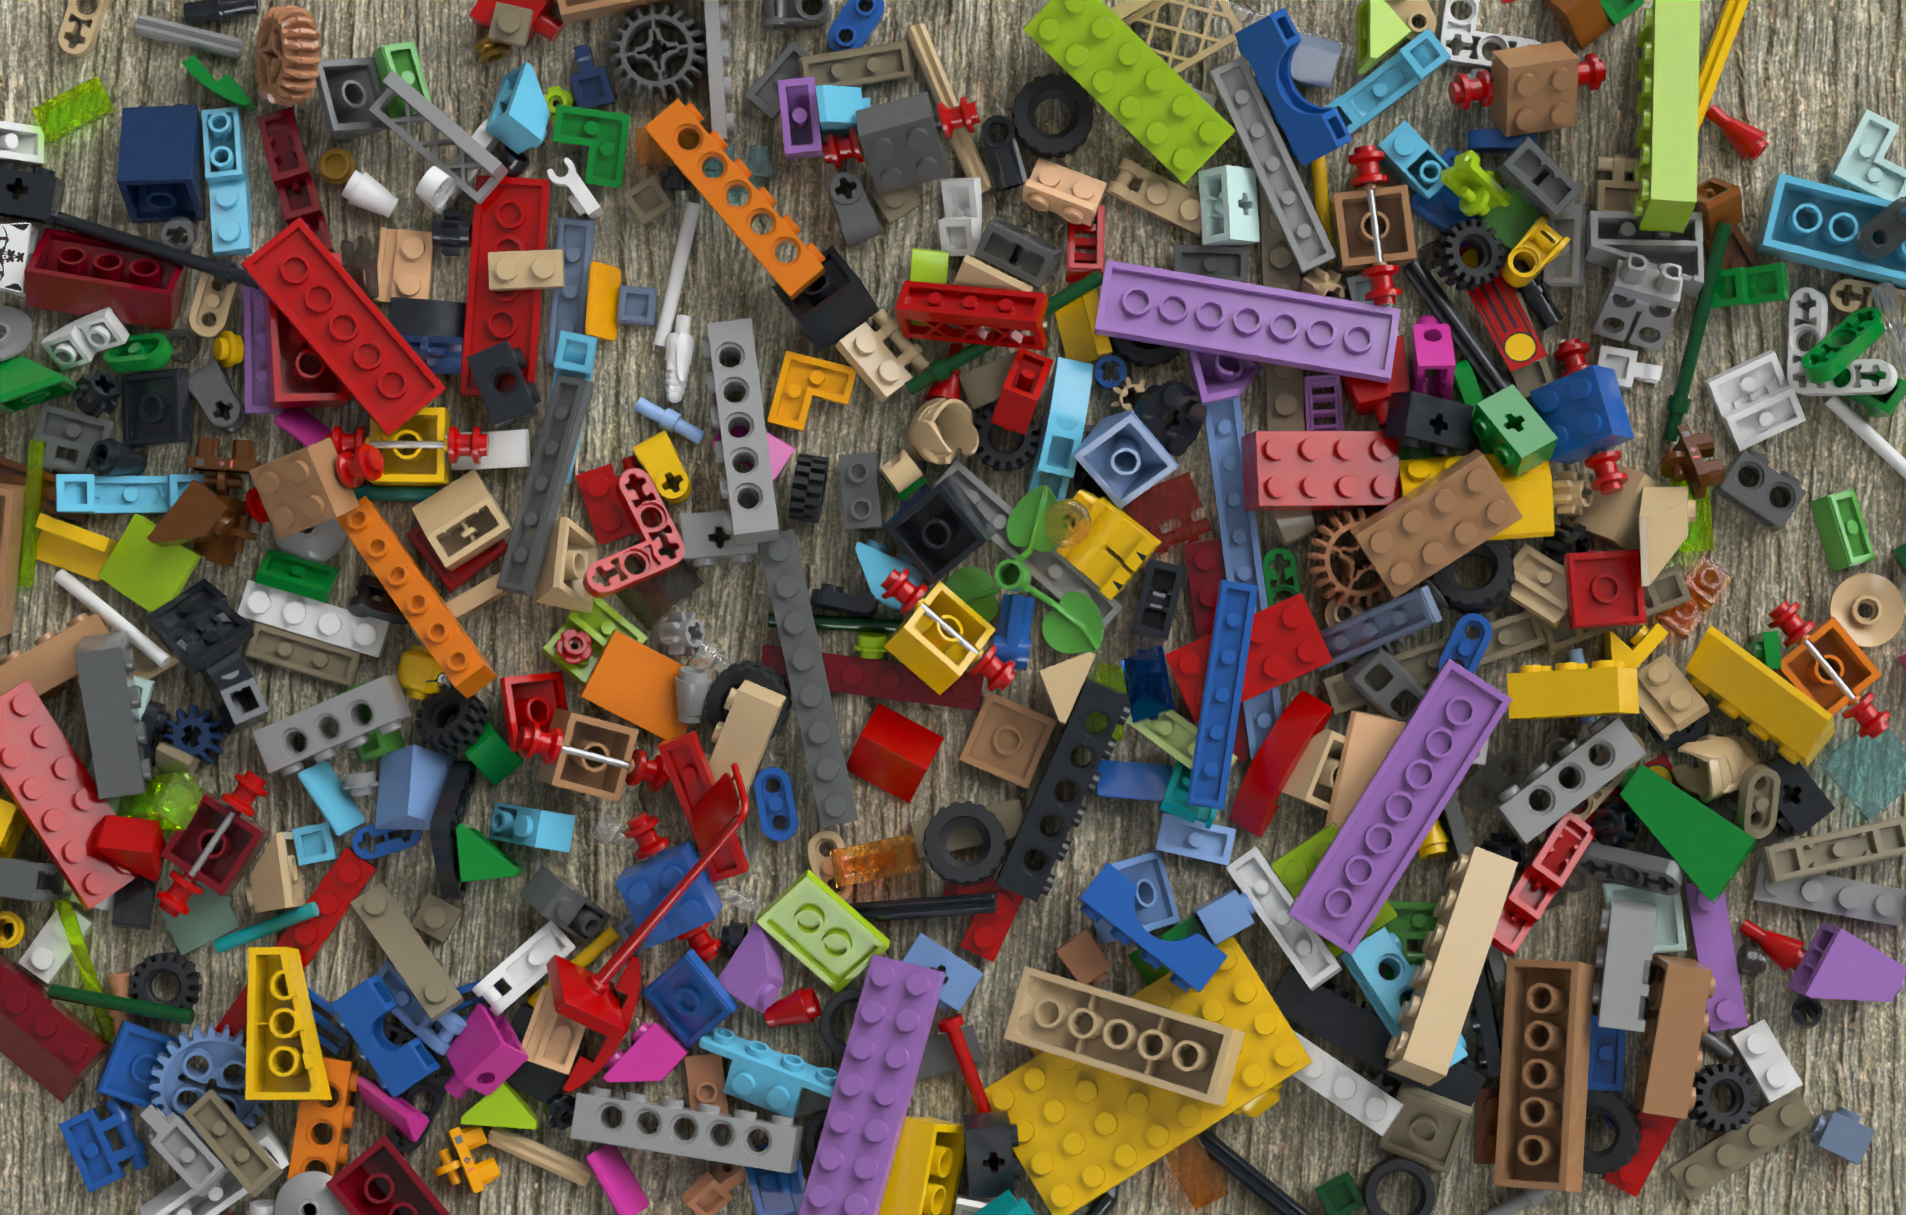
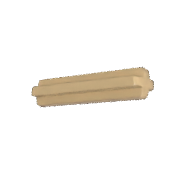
M492 1127L488 1134V1144L581 1186L587 1185L593 1171L589 1165L504 1127Z

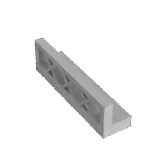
M391 70L383 80L388 88L369 110L432 165L451 176L457 186L480 205L509 171L496 157L396 72ZM397 95L405 102L406 117L389 118L382 110ZM412 109L421 116H412ZM429 122L433 128V140L416 141L413 138L412 123ZM398 124H406L407 132ZM439 132L448 139L439 140ZM456 145L460 149V164H443L440 161V146ZM426 147H434V155ZM466 155L475 162L466 163ZM483 168L491 177L476 192L468 185L467 169ZM461 170V178L453 171Z

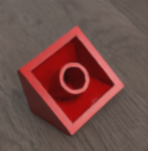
M562 671L499 678L511 753L519 754V749L516 748L515 742L521 727H525L530 721L539 723L540 731L548 733L555 708L568 711Z
M879 703L860 734L846 763L847 770L910 804L944 737Z

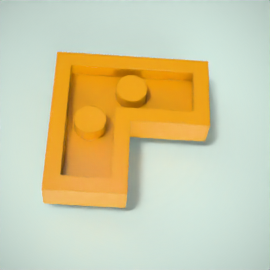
M786 350L767 422L804 432L813 397L849 406L857 372L853 367Z

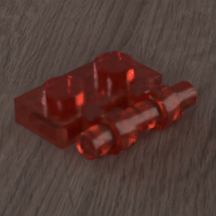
M1189 472L1152 486L1123 507V511L1162 542L1154 551L1158 556L1169 552L1168 548L1184 541L1192 543L1199 540V535L1212 531L1207 517L1193 522L1189 512L1202 508V504ZM1178 517L1181 527L1162 534L1158 525Z

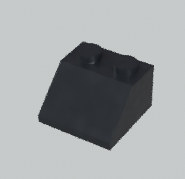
M833 246L822 252L826 259L821 264L826 272L796 298L791 300L778 284L772 287L818 352L836 343L840 337L856 326L863 324L869 317L879 311L860 278Z

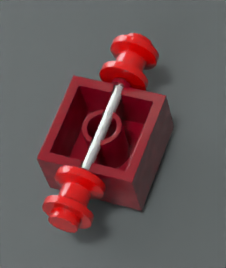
M247 770L245 775L237 772L234 776L238 783L233 793H223L220 797L221 799L210 792H201L160 853L162 857L185 871L184 874H181L178 871L172 870L169 874L173 880L172 885L168 891L159 890L156 894V897L161 900L158 907L171 916L177 918L180 913L188 916L191 911L187 905L188 900L192 894L201 895L204 891L196 883L198 880L221 896H231L272 834L247 817L252 818L255 814L251 805L257 796L266 797L269 793L263 788L266 781L250 770Z

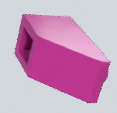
M658 1021L654 1022L651 1026L645 1022L630 1037L634 1045L625 1054L619 1049L604 1065L609 1071L603 1078L607 1082L662 1081L690 1051Z

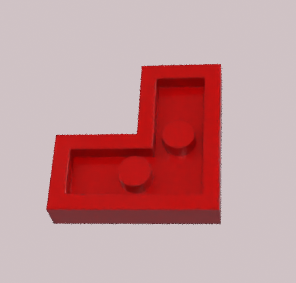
M989 877L980 884L979 882L974 883L972 886H965L963 884H958L957 886L948 882L942 896L979 893L996 894L997 911L995 913L975 914L960 944V947L994 962L1024 896L997 885L996 881Z

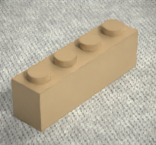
M746 679L738 690L735 688L731 689L724 705V709L729 710L725 723L722 721L717 723L713 732L711 742L716 743L712 755L705 754L715 782L724 773H728L732 777L731 765L732 763H737L746 794H748L786 696Z

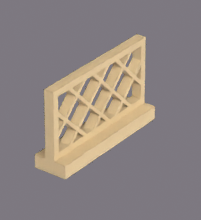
M1124 0L1110 8L1128 26L1135 22L1151 25L1146 42L1149 47L1155 27L1176 32L1171 53L1154 48L1151 49L1157 55L1168 57V65L1170 67L1172 66L1173 59L1183 61L1172 68L1177 74L1237 41L1235 33L1242 30L1226 0H1212L1210 9L1189 4L1190 0H1185V2L1178 0ZM1216 1H1218L1224 13L1214 10ZM1168 3L1183 7L1178 28L1157 22L1161 7ZM1187 8L1208 14L1203 34L1182 29ZM1155 11L1152 21L1143 19ZM1213 15L1228 19L1235 31L1222 40L1207 36ZM1180 34L1201 39L1196 55L1187 58L1175 54ZM1205 41L1215 43L1203 50Z

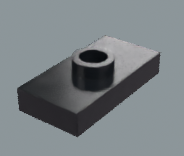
M140 875L115 892L112 916L113 927L151 930L156 882Z

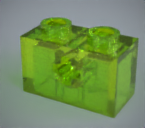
M182 771L153 776V780L148 781L145 793L135 795L125 817L160 821L163 834L183 831L187 829L206 790L195 784L196 779L193 776Z

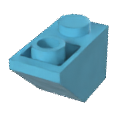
M1406 120L1377 146L1376 151H1383L1385 154V159L1381 160V162L1400 181L1428 200L1445 185L1440 180L1441 171L1450 168V166Z
M870 539L867 540L866 545L857 542L855 550L871 593L875 596L876 601L899 611L901 603L894 597L886 600L881 597L885 590L880 586L883 580L893 569L901 572L904 568L910 571L908 580L916 587L922 585L925 577L908 556L902 554L900 560L887 555L888 548Z
M495 802L490 821L489 839L569 853L576 816Z

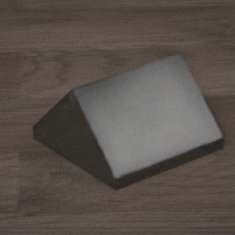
M662 534L658 535L659 538H660V540H661L662 537H663V535H662ZM636 540L625 549L641 543L640 540ZM662 542L663 547L659 554L661 556L667 555L671 560L675 551L673 548L666 549ZM629 557L625 559V568L631 574L637 575L644 571L643 563L638 558ZM682 558L679 565L673 570L620 591L616 595L649 632L667 617L669 612L674 611L705 583ZM616 566L611 574L601 577L605 583L611 577L617 575Z

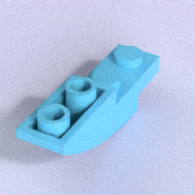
M238 106L202 110L205 177L209 183L213 254L216 258L253 254L251 225H253L252 199L240 109Z
M1059 356L1056 357L1039 426L1041 434L1026 494L1041 485H1046L1051 489L1062 507L1070 478L1074 477L1077 464L1073 453L1081 445L1089 403L1093 364Z

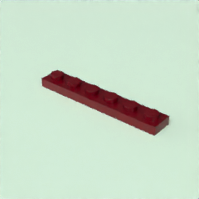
M1221 539L1183 544L1196 640L1212 633L1220 580H1226ZM1240 703L1233 754L1238 757L1235 762L1250 760L1242 703Z
M763 645L761 662L768 667L772 666L775 668V671L784 677L786 686H790L782 647ZM822 652L830 692L979 711L984 675L981 673L972 676L969 672L964 671L961 677L939 695L903 663Z

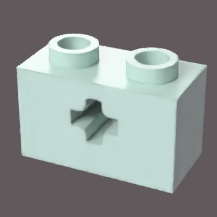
M1224 165L1198 171L1203 245L1238 247L1260 242L1257 186L1254 170L1252 168Z

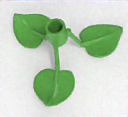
M1041 485L1028 492L1010 513L1007 522L1008 540L1014 546L1027 548L1021 555L1017 554L1015 560L1006 559L997 565L994 574L995 587L993 588V581L988 572L975 566H967L957 570L948 578L944 585L988 623H991L999 614L1000 605L994 595L998 594L1001 588L1013 592L1025 590L1054 609L1045 615L1042 622L1043 637L1053 649L1067 654H1079L1086 652L1094 653L1101 646L1104 632L1103 620L1097 605L1090 597L1081 592L1069 591L1063 595L1058 604L1030 585L1031 571L1023 564L1024 560L1032 555L1034 548L1043 553L1057 549V545L1060 546L1068 533V519L1063 507L1051 489L1046 485Z

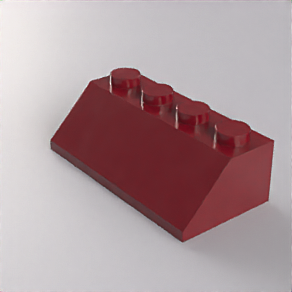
M46 228L24 270L26 306L40 308L45 311L76 314L82 317L110 307L121 323L172 330L182 309L189 268L81 233Z
M0 952V1052L60 1102L65 1103L112 1044L59 1000L49 998L47 990Z
M386 1135L326 1183L327 1187L350 1215H451Z

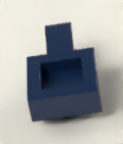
M588 43L573 47L580 73L569 76L577 106L580 108L596 109L616 103L607 67L595 68L593 53Z

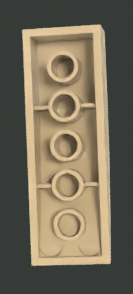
M1025 966L1004 1039L1201 1101L1225 1106L1246 1032Z

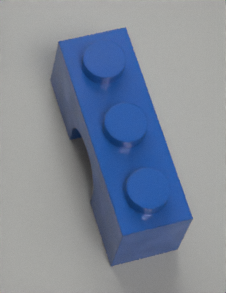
M379 974L366 979L331 1004L335 1009L337 1022L343 1029L349 1030L357 1042L355 1044L357 1052L365 1061L371 1063L377 1073L376 1079L380 1087L385 1092L390 1093L393 1098L406 1092L441 1068L426 1044L419 1037L405 1045H396L385 1036L383 1031L384 1018L399 1004Z

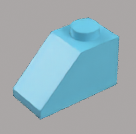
M528 62L503 76L485 128L518 155L530 147H538L547 136L546 126L550 117V111L534 69Z
M815 86L822 135L827 136L831 132L834 135L849 133L850 127L856 126L858 130L855 111L871 107L870 97L862 98L861 87Z

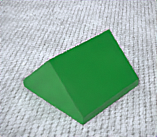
M460 823L456 828L461 882L520 877L528 871L471 824Z

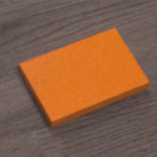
M613 629L579 696L665 740L686 734L691 723L678 721L675 676L679 675V668L684 667V665Z

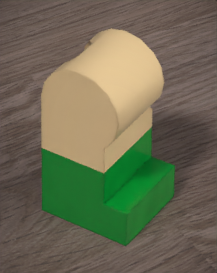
M905 449L879 468V475L901 503L928 483Z

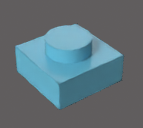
M328 822L292 829L299 866L338 858L333 830Z

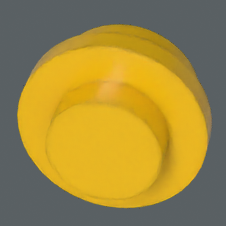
M222 331L219 338H216L214 341V357L216 360H219L222 367L231 368L234 364H240L243 360V339L241 335L234 334L232 331Z

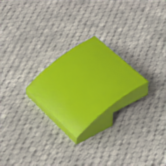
M135 513L98 577L152 613L180 594L202 555L187 544L162 547L152 543L147 537L157 525L145 516Z
M594 597L592 612L585 613L574 610L568 616L563 626L542 648L541 653L584 687L613 629L643 645L648 640V637L601 598ZM575 629L576 632L584 631L590 636L592 640L590 647L593 650L588 660L572 665L561 659L556 651V642L561 639V634L564 631ZM573 643L571 644V648L577 649L578 645Z

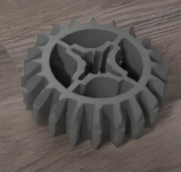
M649 4V15L643 16L640 8H636L634 10L637 18L636 21L632 22L627 16L622 18L627 30L625 31L621 28L614 29V35L621 41L609 42L610 50L618 53L609 56L608 60L611 65H620L612 71L615 79L625 77L620 84L621 88L626 91L634 86L633 98L638 99L644 91H647V103L652 104L655 94H660L661 102L667 104V93L673 91L675 98L680 100L682 99L679 89L681 86H684L690 92L694 90V86L689 80L690 77L702 80L703 74L695 66H707V59L699 56V54L707 52V44L702 42L696 43L704 37L701 29L691 31L696 24L694 18H688L681 23L684 18L683 10L678 9L671 17L669 5L664 4L661 14H657L655 5ZM660 27L676 31L685 39L687 44L678 45V42L664 40ZM648 30L649 39L647 43L636 47L635 51L629 52L636 37ZM656 38L663 50L660 70L657 61L653 57L656 48ZM683 56H687L683 68L675 76L667 79L669 66L673 62L680 61ZM638 63L639 66L653 68L656 81L646 80L638 76L629 64Z

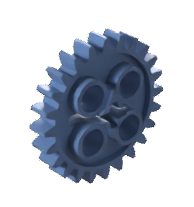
M214 1023L209 1024L207 1033H202L200 1027L194 1025L192 1037H189L183 1030L180 1031V1044L168 1040L166 1047L170 1054L158 1052L157 1060L162 1065H154L151 1070V1074L158 1077V1079L150 1081L149 1089L160 1091L152 1096L151 1103L163 1104L159 1109L166 1116L174 1112L177 1116L183 1118L200 1138V1134L183 1115L197 1101L191 1104L182 1102L178 1097L181 1092L186 1090L195 1092L199 1100L210 1090L206 1088L210 1078L216 1079L217 1084H215L213 1090L222 1099L232 1101L235 1104V1108L232 1111L243 1124L245 1123L252 1128L256 1127L257 1122L253 1114L259 1116L266 1114V1108L260 1102H271L245 1100L246 1043L242 1042L244 1031L240 1030L234 1037L230 1036L228 1024L224 1026L221 1033H216ZM195 1055H201L207 1059L208 1064L200 1069L194 1068L188 1063V1059ZM231 1064H238L244 1068L245 1073L239 1077H231L225 1072V1068ZM184 1074L190 1079L182 1080L178 1076ZM242 1088L244 1093H237L234 1089Z

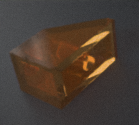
M914 834L830 851L837 887L921 871Z

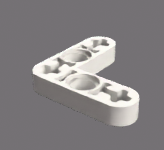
M1480 0L1444 1L1439 42L1451 56L1446 63L1492 70V62L1486 60L1482 54L1484 44L1489 42L1496 43L1500 46L1501 50L1509 49V45L1517 48L1541 44L1536 40L1475 31ZM1457 1L1465 2L1471 9L1470 17L1465 20L1455 19L1451 14V5ZM1453 38H1458L1461 46L1471 47L1473 40H1478L1474 51L1475 59L1469 58L1471 50L1463 49L1460 50L1458 55H1452V49L1446 47V44H1450Z
M486 119L472 135V138L491 153L500 140L485 129L488 119ZM460 153L452 164H460ZM466 155V163L475 162ZM433 166L422 177L415 192L428 208L443 216V211L452 208L463 190L457 186L451 176L438 167ZM480 168L467 169L468 184ZM461 170L453 171L461 178Z
M1804 287L1797 290L1791 297L1789 309L1788 385L1792 386L1796 393L1806 396L1882 395L1893 390L1898 379L1897 371L1893 365L1880 359H1855L1846 367L1851 373V379L1845 387H1836L1833 379L1820 384L1807 381L1806 387L1805 384L1799 382V376L1805 375L1799 357L1803 358L1809 352H1804L1800 349L1799 339L1802 334L1811 331L1816 336L1815 345H1817L1827 336L1828 302L1825 295L1814 288ZM1809 296L1810 299L1816 301V307H1811L1809 310V320L1816 322V326L1810 324L1800 325L1801 320L1808 322V312L1802 309L1801 306L1802 303L1808 302ZM1878 368L1886 373V379H1881L1879 386L1874 381L1861 379V373L1866 375L1877 374Z

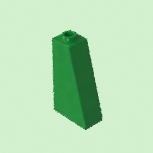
M1640 764L1637 770L1630 768L1619 784V787L1623 789L1620 796L1674 861L1681 866L1706 899L1715 905L1757 844L1756 839L1643 764Z

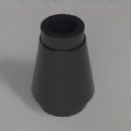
M112 438L97 441L90 451V464L100 474L140 476L147 466V460L143 454H139Z

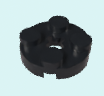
M1169 380L1166 381L1168 383L1154 384L1147 388L1138 399L1134 413L1170 455L1181 456L1198 436L1202 423L1207 417V410L1191 387ZM1166 412H1173L1171 423L1164 427L1166 424V420L1163 418Z

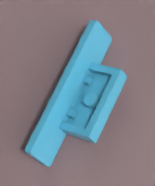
M714 1028L700 1039V1048L732 1060L723 1090L726 1094L791 1118L797 1113L804 1088L832 1098L838 1073L833 1069L816 1067L804 1062L797 1055L782 1054L770 1049L763 1042L749 1041L738 1037L727 1028Z

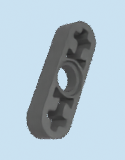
M1590 842L1576 864L1577 869L1587 877L1663 895L1677 894L1686 876L1681 866L1673 860ZM1624 866H1629L1635 869L1637 872L1631 871L1625 868Z

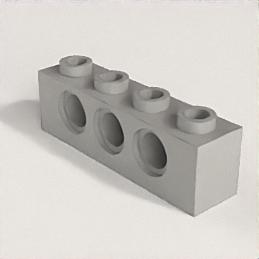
M390 675L382 676L252 733L268 774L282 772L283 776L286 777L304 770L303 763L315 758L316 763H320L337 756L335 749L346 744L349 749H353L370 742L368 735L379 730L381 735L403 728L401 721L412 717L397 676ZM365 704L372 713L369 723H366L361 716V710ZM332 718L336 720L339 726V732L336 737L332 736L329 731V722ZM299 733H302L306 739V746L303 751L298 748L296 743Z
M1606 716L1601 717L1587 728L1590 734L1579 743L1574 738L1557 751L1560 757L1550 765L1546 761L1540 763L1528 773V776L1531 778L1521 787H1518L1515 783L1498 795L1501 802L1494 806V809L1520 843L1527 844L1646 754L1619 717H1612L1609 720ZM1595 744L1601 745L1606 754L1604 761L1597 766L1591 763L1588 756L1590 748ZM1567 766L1572 768L1576 774L1575 783L1569 788L1563 787L1558 778L1560 771ZM1536 789L1543 791L1546 796L1545 806L1538 811H1535L1529 805V796Z

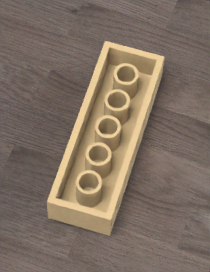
M1477 846L1473 847L1465 855L1461 854L1457 862L1452 861L1445 878V882L1449 883L1450 886L1446 896H1440L1433 917L1438 918L1434 931H1428L1421 951L1426 953L1422 966H1416L1409 986L1414 988L1410 1002L1405 1001L1399 1012L1397 1022L1402 1023L1398 1037L1393 1036L1386 1051L1385 1057L1390 1059L1388 1071L1427 1086H1431L1446 1077L1518 862Z

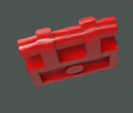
M635 455L621 460L625 471L632 468L644 471V468H639ZM611 463L576 475L600 546L636 534L616 493V484L621 475L615 476ZM631 480L627 487H631V490L634 489L637 495L642 487L640 483L633 484ZM640 497L638 503L635 505V508L644 503L641 501ZM653 511L641 513L645 526L654 528L659 525L657 516Z

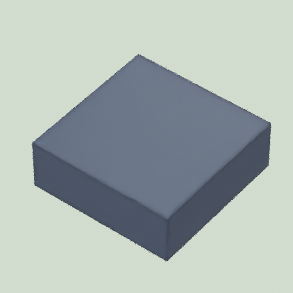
M620 285L617 323L655 327L658 289Z

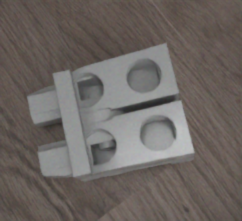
M1632 252L1625 261L1618 259L1615 271L1609 280L1603 298L1599 299L1596 306L1592 334L1624 342L1630 329V344L1661 352L1675 312L1680 304L1683 284L1681 265L1667 262L1662 265L1661 270L1647 267L1648 260L1645 256ZM1613 317L1622 320V324L1619 328H1611L1604 323V320ZM1644 327L1657 329V337H1645L1640 333V330Z

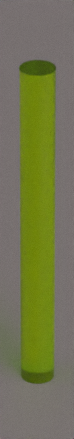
M29 439L19 585L25 587L34 586L38 537V528L35 525L39 517L44 440Z
M69 896L60 898L54 902L85 989L103 993ZM92 1006L104 1041L114 1039V1024L112 1017L108 1016V1009Z

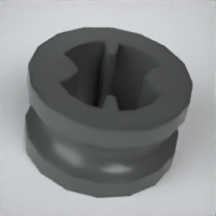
M175 216L169 219L161 231V240L164 245L183 251L193 244L197 236L194 223L184 216ZM179 226H182L186 229L183 235H188V240L182 238L179 242L172 239L174 233H170V228L176 230Z

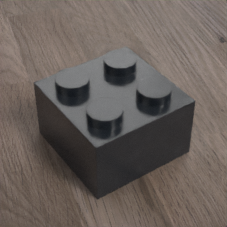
M951 475L942 480L885 528L932 586L997 533Z

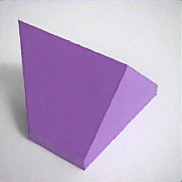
M1187 350L1191 381L1202 405L1239 397L1263 368L1259 362Z

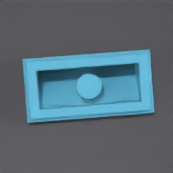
M320 762L298 773L300 781L337 836H346L366 822L364 815L349 792L343 789V783L329 762Z

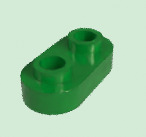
M162 333L129 335L125 344L106 349L103 357L114 372L157 370L169 362L173 353V347Z

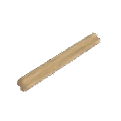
M923 23L911 26L907 29V37L936 106L942 102L947 108L959 106L926 26ZM965 127L954 130L951 142L966 178L980 177L982 194L990 191L992 184L971 134Z

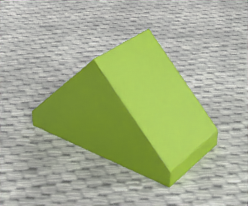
M1362 0L1356 7V73L1365 74L1394 51L1411 33L1408 26L1385 0Z
M504 1081L492 1094L483 1097L461 1116V1124L536 1130L540 1127V1118L510 1083Z

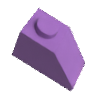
M815 77L777 80L786 160L823 156Z
M755 921L717 980L727 992L747 1006L763 1014L776 1001L779 989L784 983L779 942Z

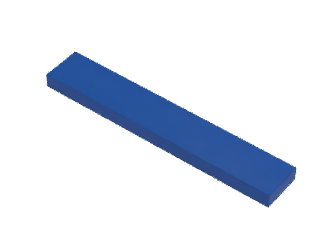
M1220 580L1187 793V805L1224 810L1258 585Z

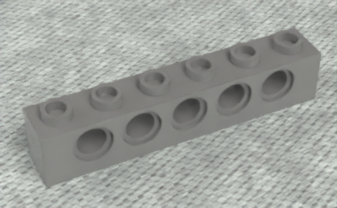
M751 318L707 323L708 336L701 337L704 359L711 358L713 371L706 372L708 394L716 393L717 406H711L710 410L713 429L720 428L722 441L715 442L717 464L725 463L726 476L719 477L722 499L729 498L731 512H724L726 534H734L736 546L780 540ZM731 356L740 360L739 364L732 368L721 364L725 358ZM733 391H739L745 395L741 401L736 403L726 400V396ZM737 426H744L750 430L742 438H736L730 434L731 430ZM742 461H748L754 465V468L747 473H740L734 469ZM747 496H752L759 500L758 504L750 509L741 507L739 502Z
M589 1086V1092L577 1093L570 1138L784 1173L797 1171L803 1126L793 1125L794 1118L772 1115L771 1121L756 1119L757 1112L735 1109L734 1115L720 1113L721 1106L698 1103V1109L683 1107L684 1100L662 1097L661 1103L647 1101V1094L626 1092L625 1098L611 1096L612 1089L598 1086ZM612 1106L617 1107L622 1113V1121L618 1127L612 1126L607 1119L608 1110ZM648 1112L654 1113L659 1121V1126L654 1133L648 1132L643 1125V1119ZM684 1118L692 1120L695 1125V1133L690 1139L682 1136L679 1129L680 1123ZM720 1124H725L731 1129L732 1138L727 1145L720 1143L716 1138V1130ZM758 1129L764 1131L769 1138L768 1146L764 1151L758 1150L752 1142L753 1134Z

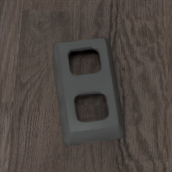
M1383 646L1363 653L1343 674L1344 680L1375 711L1382 716L1397 721L1407 722L1417 705L1406 716L1401 717L1391 708V701L1402 690L1407 689L1417 698L1419 703L1427 691ZM1376 664H1383L1391 672L1392 678L1381 690L1374 691L1365 682L1364 678Z

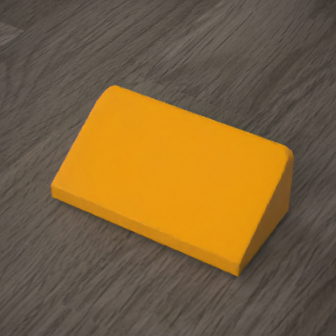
M591 261L589 264L585 334L597 337L599 341H615L617 339V315L621 285V270L618 267Z

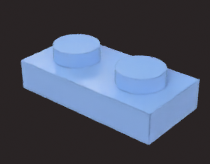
M1163 813L1155 850L1229 866L1236 829L1212 824L1211 828L1207 829L1205 828L1206 823L1195 820L1192 823L1180 817Z

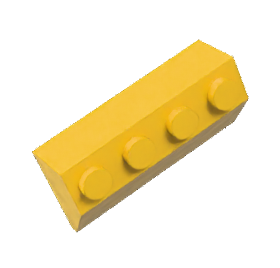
M1495 453L1484 454L1523 518L1487 541L1554 536L1553 488L1549 460L1515 478L1508 468L1500 465ZM1465 456L1399 460L1400 498Z
M1712 625L1709 627L1685 668L1691 685L1702 697L1710 694L1720 702L1717 705L1718 708L1730 718L1735 720L1739 716L1750 724L1747 729L1759 740L1766 742L1767 739H1770L1780 747L1777 750L1778 753L1794 765L1799 761L1808 767L1835 734L1833 715Z

